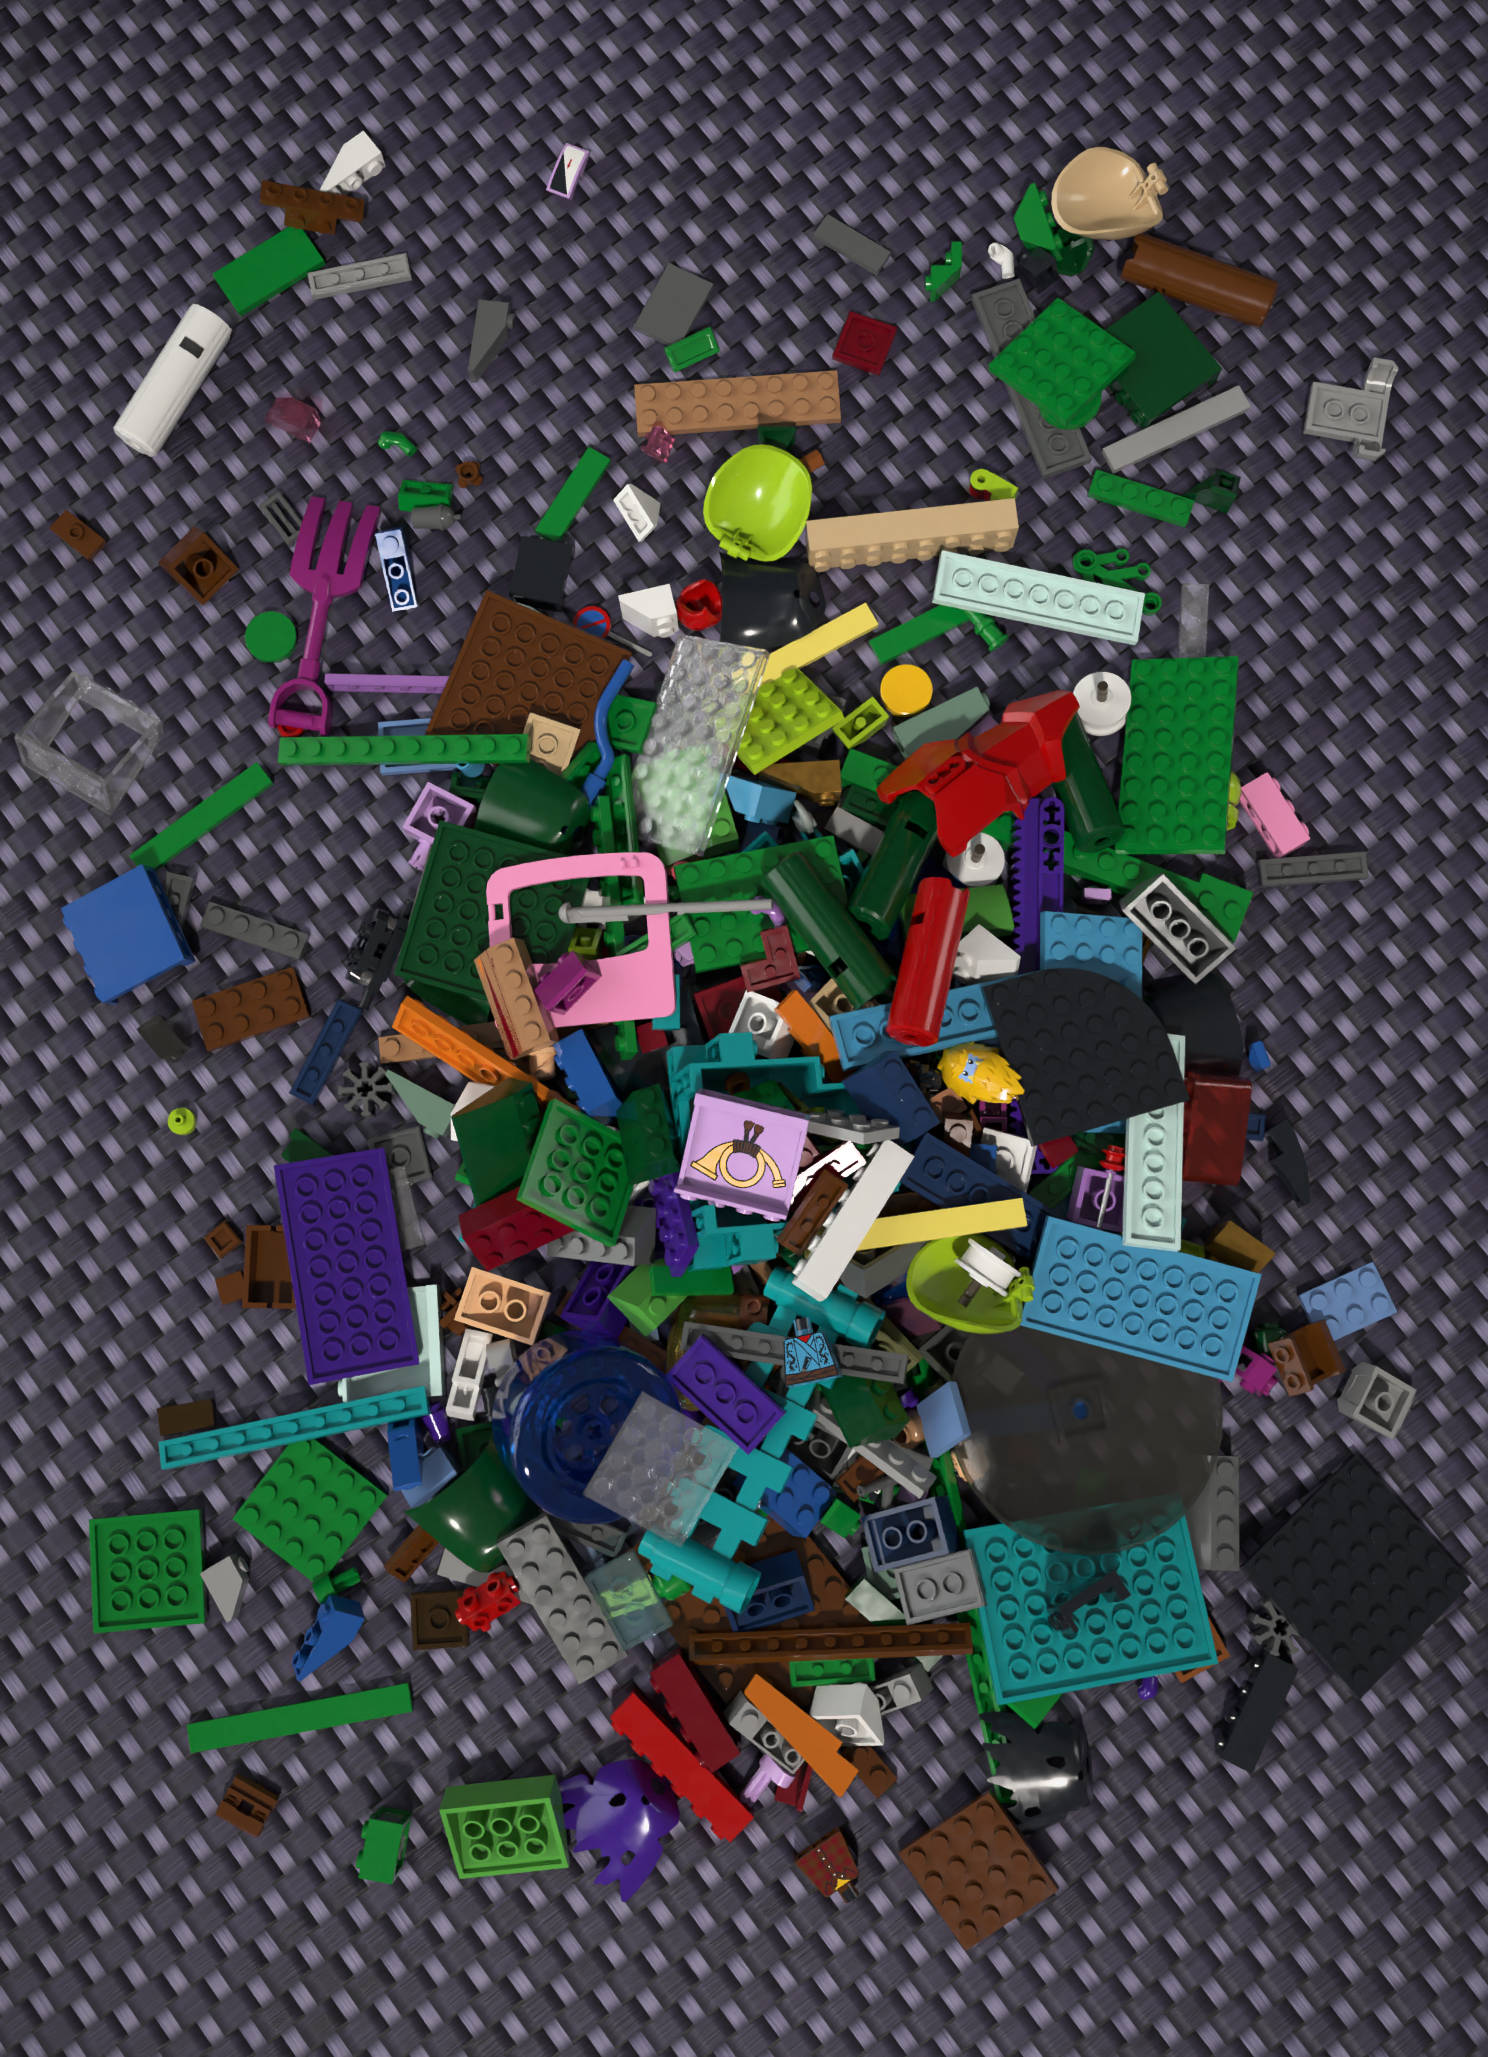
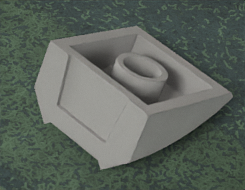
M1362 1362L1351 1369L1352 1373L1340 1398L1337 1399L1339 1412L1394 1440L1413 1403L1417 1390L1379 1367Z

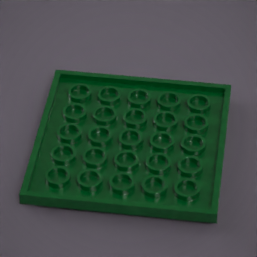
M440 820L394 975L488 1002L474 959L490 947L489 911L486 890L491 875L501 868L570 856ZM591 877L537 884L511 892L512 938L524 940L532 964L557 963L562 955L569 952V945L575 935L578 923H564L559 918V908L567 902L570 903L571 907H583ZM503 904L495 905L496 920L504 919Z

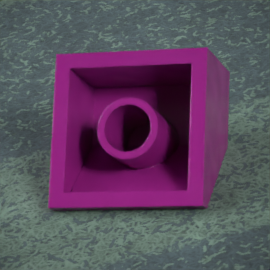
M575 951L562 955L557 961L558 966L552 972L545 973L538 980L539 985L534 989L544 1007L550 1012L565 1015L602 977L580 953Z

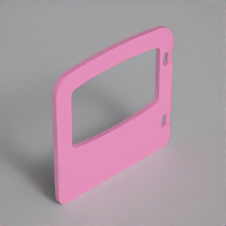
M605 853L547 859L501 868L491 875L486 890L489 911L490 947L512 938L510 894L513 890L537 884L578 878L641 876L644 879L646 904L669 903L665 865L658 857L651 853ZM503 904L504 919L496 920L495 905ZM670 912L647 915L649 943L644 951L605 959L589 960L588 962L602 977L565 1015L548 1011L553 1026L556 1028L671 1016L676 1010V993L671 948L672 941L670 938ZM532 964L537 981L545 973L552 972L558 964Z

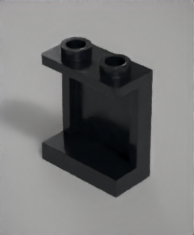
M538 535L522 536L509 590L511 601L534 608L562 613L564 606L563 594L571 559L573 560L575 556L573 545L564 540L548 541Z
M1115 1570L1103 1571L1046 1609L1049 1613L1047 1619L1056 1632L1072 1634L1079 1630L1071 1618V1614L1101 1593L1107 1603L1121 1602L1131 1596Z

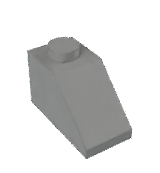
M236 1553L200 1573L226 1623L239 1617L249 1581L247 1574L249 1571L248 1565Z

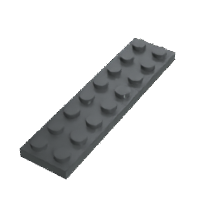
M1020 278L974 293L971 296V301L994 359L1036 319ZM1004 382L1042 479L1091 463L1092 458L1080 428L1066 430L1049 424L1040 414L1038 406Z

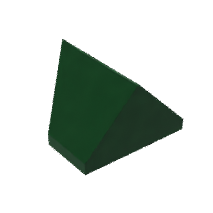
M758 426V445H771L790 453L796 441L797 428L792 426Z
M1216 469L1214 474L1180 496L1227 514L1236 498L1241 477Z

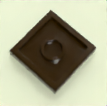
M467 1588L410 1593L412 1651L469 1646V1627L466 1624L462 1625L455 1615V1610L459 1608L457 1599L464 1596L463 1593Z

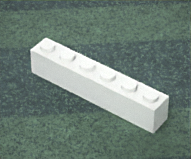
M891 1140L881 1141L879 1144L875 1142L866 1154L869 1157L868 1162L865 1166H861L855 1171L851 1178L855 1181L851 1189L847 1188L838 1201L840 1206L835 1213L831 1211L822 1224L825 1227L822 1235H816L807 1249L811 1252L806 1260L801 1258L792 1272L796 1276L791 1283L819 1302L826 1299L914 1158L913 1155Z

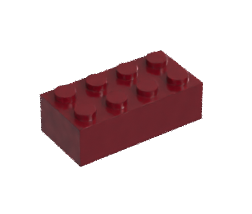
M520 1187L458 1215L463 1240L487 1272L575 1231V1229L516 1200Z
M680 1646L654 1663L649 1681L657 1694L662 1692L665 1696L666 1703L664 1705L673 1719L675 1717L679 1719L682 1726L680 1732L688 1744L693 1742L697 1751L695 1756L702 1768L708 1767L710 1772L713 1773L740 1755L741 1742L694 1666L689 1665V1658Z

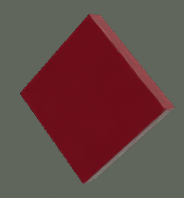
M850 311L834 350L832 360L880 376L898 327Z

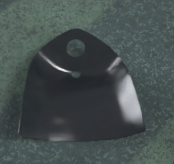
M719 552L722 567V623L718 655L753 652L785 645L810 634L816 629L825 612L826 600L816 572L809 564L793 560L765 562L748 558L745 561L739 557L734 558ZM796 589H799V598H796L793 595V592ZM812 591L819 598V606L817 608L813 607L809 601V594Z
M689 986L680 993V1030H665L670 1046L643 1054L636 1034L638 1052L631 1060H620V1051H616L615 1037L618 1035L617 1025L585 1031L604 1066L626 1098L633 1091L660 1084L671 1100L666 1052L674 1046L703 1045ZM652 1018L634 1020L635 1027L652 1022Z

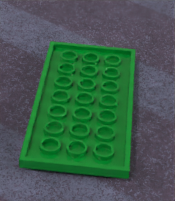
M1238 656L1132 660L1129 688L1131 692V705L1127 713L1118 809L1125 827V833L1120 841L1115 844L1116 854H1225L1239 673Z

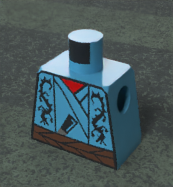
M810 1317L793 1320L796 1337L787 1338L783 1341L785 1387L793 1388L843 1377L827 1333L824 1331L813 1333Z

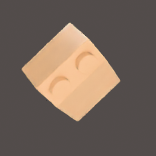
M472 1267L454 1320L535 1346L552 1293Z

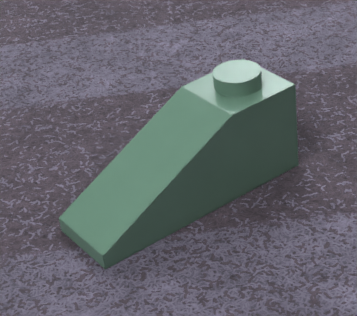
M387 1070L385 1075L416 1120L425 1127L423 1132L438 1139L439 1135L447 1138L451 1131V1112L455 1105Z

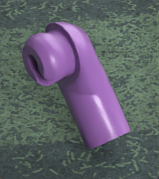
M757 896V897H755L754 899H769V898H766V897H763V896ZM774 901L773 910L751 911L755 915L761 912L768 914L775 927L788 922Z

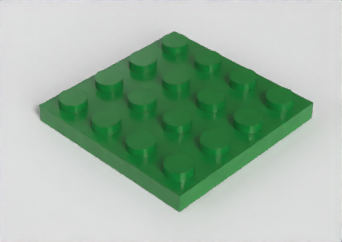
M1057 298L989 364V372L1066 427L1135 359L1136 352Z
M554 1098L549 1101L516 1200L608 1247L615 1246L634 1185L631 1186L629 1184L620 1133Z
M311 1439L292 1443L286 1447L232 1519L314 1583L332 1572L389 1494L318 1439Z
M202 1509L89 1519L93 1633L208 1622L206 1584L200 1575L201 1572L205 1571Z

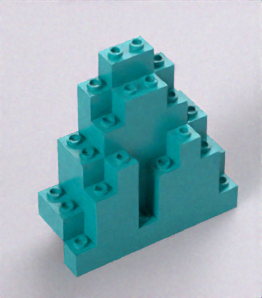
M752 1032L718 1034L706 1045L674 1046L666 1052L672 1114L682 1161L694 1112L696 1092L699 1088L730 1095L723 1086L726 1083L725 1079L730 1073H747L748 1078H750V1088L773 1079L776 1083L781 1082L810 1109V1113L811 1108L824 1107L825 1114L830 1109L843 1110L844 1115L847 1116L850 1114H861L842 1083L822 1084L825 1070L824 1066L820 1064L819 1056L755 1060L757 1056V1043L753 1040ZM815 1134L810 1136L816 1146L840 1145L845 1141L840 1139L838 1142L829 1144ZM918 1138L900 1147L910 1153ZM848 1175L842 1179L849 1185L847 1187L849 1190L855 1182L851 1179L853 1175ZM898 1182L892 1193L899 1191L901 1183ZM699 1198L695 1201L689 1200L699 1248L688 1265V1272L722 1269L727 1266L760 1264L776 1258V1253H778L779 1249L776 1236L781 1234L795 1212L787 1216L786 1220L783 1219L778 1223L767 1224L762 1216L756 1212L743 1214L737 1212L735 1207L727 1205L723 1208L715 1207V1205H709L707 1200ZM837 1203V1204L834 1206V1208L832 1209V1211H833L834 1213H835V1212L837 1211V1209L839 1208V1204H838V1203Z

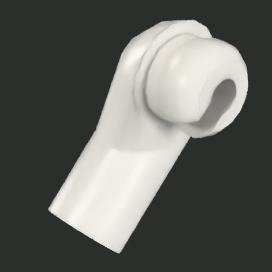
M997 242L992 243L988 248V253L996 263L1001 265L1002 278H1013V253Z

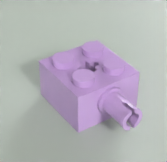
M427 782L402 827L408 836L419 842L408 863L423 871L428 850L432 848L438 828L436 820L445 818L444 822L471 828L478 815L475 806Z

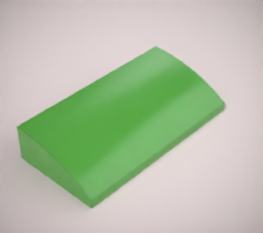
M1003 884L968 888L971 892L960 941L979 924L995 937L1011 936L1014 922ZM917 893L909 894L899 914L904 947Z

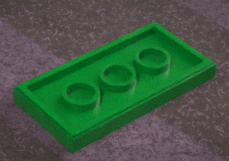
M288 227L217 270L212 275L239 316L242 317L307 277L309 272L320 269L325 265V262L303 229Z

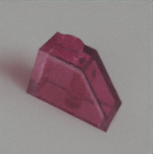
M293 397L276 398L264 418L266 423L310 443L321 424L315 408Z

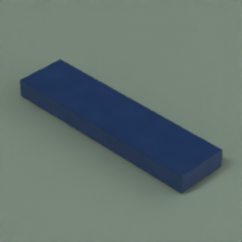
M338 998L289 1094L315 1106L362 1016L363 1010Z

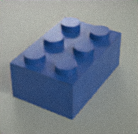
M580 1029L553 1044L557 1053L553 1057L561 1070L563 1069L567 1075L564 1079L571 1092H575L579 1100L576 1103L581 1113L605 1126L616 1121V1111L624 1103V1100L585 1032Z
M764 1440L761 1442L758 1449H761ZM786 1448L780 1460L794 1467L782 1494L767 1487L758 1507L792 1536L807 1538L837 1494V1491ZM740 1473L732 1485L740 1491L747 1476Z

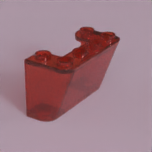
M1184 1070V1083L1190 1100L1185 1102L1183 1113L1182 1182L1237 1186L1242 1172L1252 1094L1251 1080L1243 1077Z

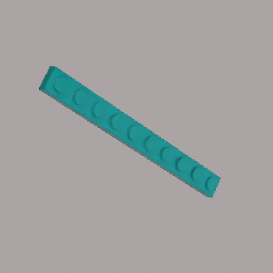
M420 1386L160 1441L161 1469L179 1468L430 1415L428 1389L426 1386Z

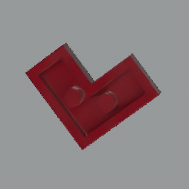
M783 924L759 931L766 957L740 964L747 993L801 978L787 925Z

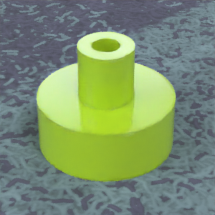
M177 1108L170 1113L168 1126L172 1132L178 1135H188L195 1130L197 1117L189 1109Z

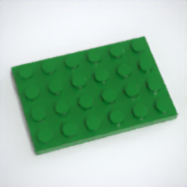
M833 835L674 865L681 903L753 900L757 896L772 899L760 884L762 877L785 857L796 851H803L844 907L848 899ZM751 911L687 913L699 936L689 941L696 973L740 965L766 957L759 931L775 927L768 914L761 912L755 915ZM788 921L786 925L794 954L811 951Z

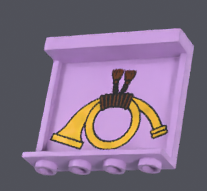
M699 1088L694 1099V1112L679 1179L674 1192L679 1193L680 1197L686 1200L695 1201L699 1198L707 1200L709 1205H715V1207L723 1208L727 1205L735 1207L737 1212L743 1214L756 1212L764 1214L763 1217L771 1221L786 1220L811 1115Z

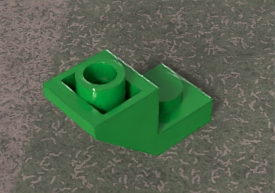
M951 242L950 252L945 253V265H931L930 275L925 276V292H930V302H935L960 278L962 242Z

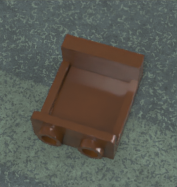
M1325 1319L1302 1325L1268 1344L1289 1397L1310 1392L1314 1389V1385L1328 1377L1340 1375L1346 1371Z

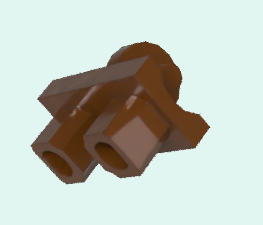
M460 1287L452 1294L445 1289L442 1295L446 1300L439 1306L444 1312L452 1305L454 1306L439 1321V1324L444 1329L449 1328L458 1336L463 1335L465 1329L471 1326L454 1320L460 1303L458 1299L464 1292Z

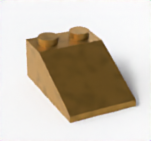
M839 760L771 764L759 772L760 781L796 792V796L812 803H819V806H833L835 801L840 800L842 791Z

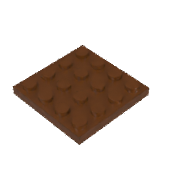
M991 1789L900 1848L898 1852L965 1951L1059 1889V1885Z

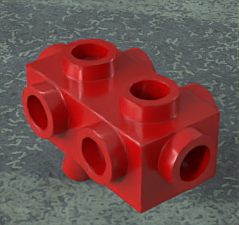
M505 1571L494 1572L487 1577V1582L482 1585L467 1588L463 1593L464 1596L457 1599L459 1608L455 1610V1615L462 1625L466 1624L474 1632L480 1628L484 1632L489 1631L492 1627L491 1621L522 1603L518 1592L521 1590L518 1580L514 1575L509 1576Z

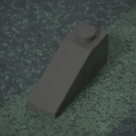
M481 299L478 301L468 366L471 382L477 383L508 340L510 329H514L515 314L511 313L510 305L507 302Z

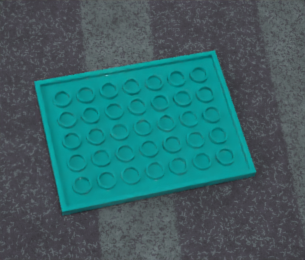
M1180 1492L962 1531L966 1550L974 1548L988 1606L978 1608L996 1705L1219 1664ZM1115 1570L1131 1596L1121 1602L1107 1603L1101 1593L1071 1614V1618L1079 1629L1077 1632L1062 1634L1060 1631L1056 1632L1047 1619L1049 1613L1046 1609L1100 1572Z

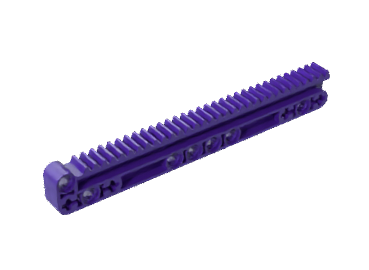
M1055 797L1047 799L1031 798L1029 805L1024 811L1023 820H1020L1012 813V817L1018 819L1012 823V827L1018 830L1014 831L1011 838L1018 841L1014 842L1011 848L1018 852L1011 856V859L1017 861V863L1011 866V870L1018 873L1011 877V880L1017 883L1011 887V891L1017 893V895L1010 899L1011 902L1017 904V906L1011 909V913L1017 915V917L1013 918L1014 925H1017V927L1012 932V935L1017 936V938L1011 940L1010 944L1016 947L1013 951L1021 956L1017 975L1040 970V913L1044 911L1063 913L1064 805L1061 800ZM1051 805L1052 810H1056V813L1051 817V824L1044 826L1043 824L1049 822V812L1044 810ZM1044 832H1053L1056 835V843H1046L1043 837ZM1056 850L1057 852L1051 854V863L1056 864V866L1049 871L1048 866H1044L1043 863L1049 859V851ZM1014 1099L1011 1103H1007V1105L1014 1108V1111L1007 1113V1116L1014 1118V1121L1008 1123L1007 1127L1014 1129V1132L1011 1134L1028 1138L1017 1100ZM1038 1145L1031 1174L1053 1173L1058 1166L1052 1168L1050 1164H1047L1046 1169H1044V1165L1039 1164V1159L1044 1158V1155Z

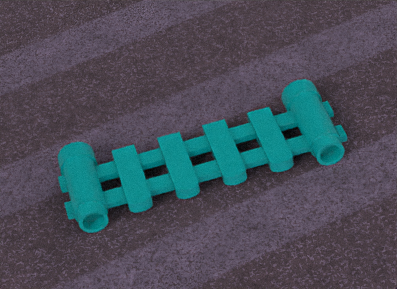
M778 1265L771 1273L763 1293L765 1297L776 1301L778 1306L769 1326L756 1322L747 1330L789 1337L794 1325L793 1320H796L798 1316L802 1318L810 1317L811 1322L819 1326L817 1332L824 1331L827 1333L830 1343L836 1344L840 1336L845 1339L846 1343L854 1347L869 1349L881 1328L885 1311L866 1301L862 1303L857 1301L859 1294L839 1284L837 1290L832 1289L828 1297L819 1302L791 1283L796 1276L792 1273L793 1270L789 1271ZM751 1361L746 1374L778 1402L787 1413L767 1434L761 1449L755 1448L749 1455L720 1428L705 1425L699 1430L695 1438V1449L706 1456L694 1480L689 1477H680L673 1483L670 1489V1501L681 1507L671 1528L668 1527L666 1529L653 1522L640 1543L638 1553L650 1559V1563L653 1564L650 1572L668 1582L671 1581L674 1575L694 1586L691 1592L692 1595L709 1604L712 1603L715 1597L720 1600L719 1603L738 1614L743 1613L758 1586L761 1572L741 1561L736 1563L732 1559L742 1540L753 1546L758 1545L769 1519L757 1514L755 1511L767 1487L782 1494L794 1467L780 1459L792 1435L807 1441L819 1415L807 1410L805 1407L816 1384L819 1383L832 1390L837 1378L789 1388L784 1398L764 1388L775 1364ZM725 1466L747 1476L736 1501L714 1491ZM700 1518L722 1529L713 1549L691 1539Z

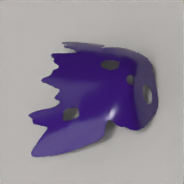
M626 1759L606 1764L599 1769L593 1785H590L588 1777L583 1774L558 1783L562 1804L569 1803L575 1805V1807L564 1814L565 1829L576 1830L575 1838L577 1844L573 1851L581 1852L600 1848L602 1857H610L609 1864L596 1877L594 1884L601 1883L602 1885H607L620 1879L622 1902L630 1899L653 1871L663 1851V1846L659 1843L658 1838L667 1835L679 1823L680 1817L677 1801L665 1775L660 1777L650 1765L637 1759ZM652 1779H658L664 1787L663 1795H659L653 1790L651 1786ZM619 1793H623L626 1796V1802L622 1806L613 1807L608 1803ZM643 1795L647 1797L650 1804L644 1805L641 1798ZM626 1851H632L635 1857L629 1864L624 1865L621 1862V1856Z

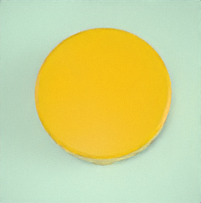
M910 664L898 665L890 669L883 677L880 686L882 703L893 716L898 718L912 717L924 711L930 704L933 692L932 682L927 673L921 668Z

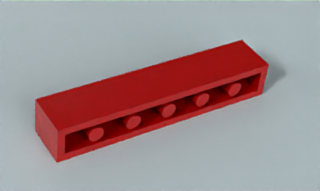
M636 1688L611 1713L610 1719L612 1722L610 1724L619 1735L623 1736L626 1734L632 1741L630 1745L634 1751L641 1757L645 1754L652 1761L650 1764L651 1768L660 1777L665 1775L672 1782L670 1785L672 1790L680 1798L685 1796L692 1803L690 1808L699 1818L702 1819L705 1816L712 1824L711 1830L719 1839L723 1840L725 1837L731 1842L754 1818L752 1808L746 1803L741 1802L740 1796L716 1771L711 1773L708 1767L702 1768L695 1756V1749L686 1742Z

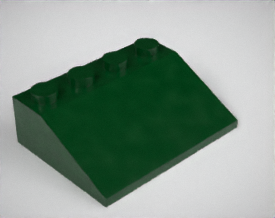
M508 1077L451 1116L476 1207L521 1186L542 1124L532 1082Z

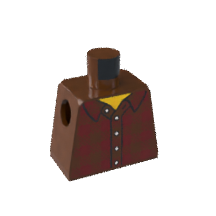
M839 1825L794 1856L797 1867L826 1898L838 1891L844 1902L849 1903L859 1895L852 1882L859 1875V1869Z

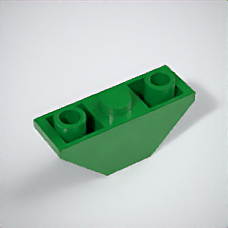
M1034 182L1030 184L1014 216L1018 233L1028 251H1034L1041 247L1052 255L1056 261H1060L1063 259L1060 249L1064 248L1059 233H1054L1053 227L1057 225L1052 212H1047L1046 205H1049L1047 195L1044 189L1039 191Z

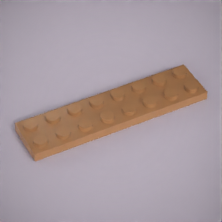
M837 370L634 385L638 437L758 429V426H801L841 423Z

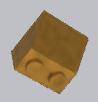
M1230 1220L1217 1224L1203 1245L1206 1254L1205 1259L1259 1273L1276 1254Z

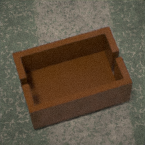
M246 1225L242 1308L296 1309L283 1225Z

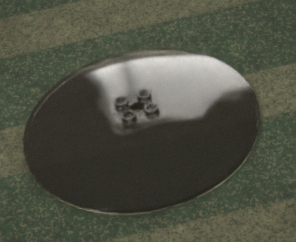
M1021 1325L1012 1331L1003 1333L978 1334L969 1332L960 1349L954 1365L951 1382H957L971 1435L953 1447L956 1458L967 1482L983 1505L1000 1522L1025 1539L1049 1549L1072 1554L1102 1555L1121 1552L1146 1543L1168 1530L1185 1515L1204 1490L1215 1466L1222 1438L1223 1407L1218 1378ZM1077 1403H1082L1086 1408V1415L1082 1419L1076 1418L1073 1414V1408ZM1207 1455L1212 1456L1210 1462L1208 1461Z

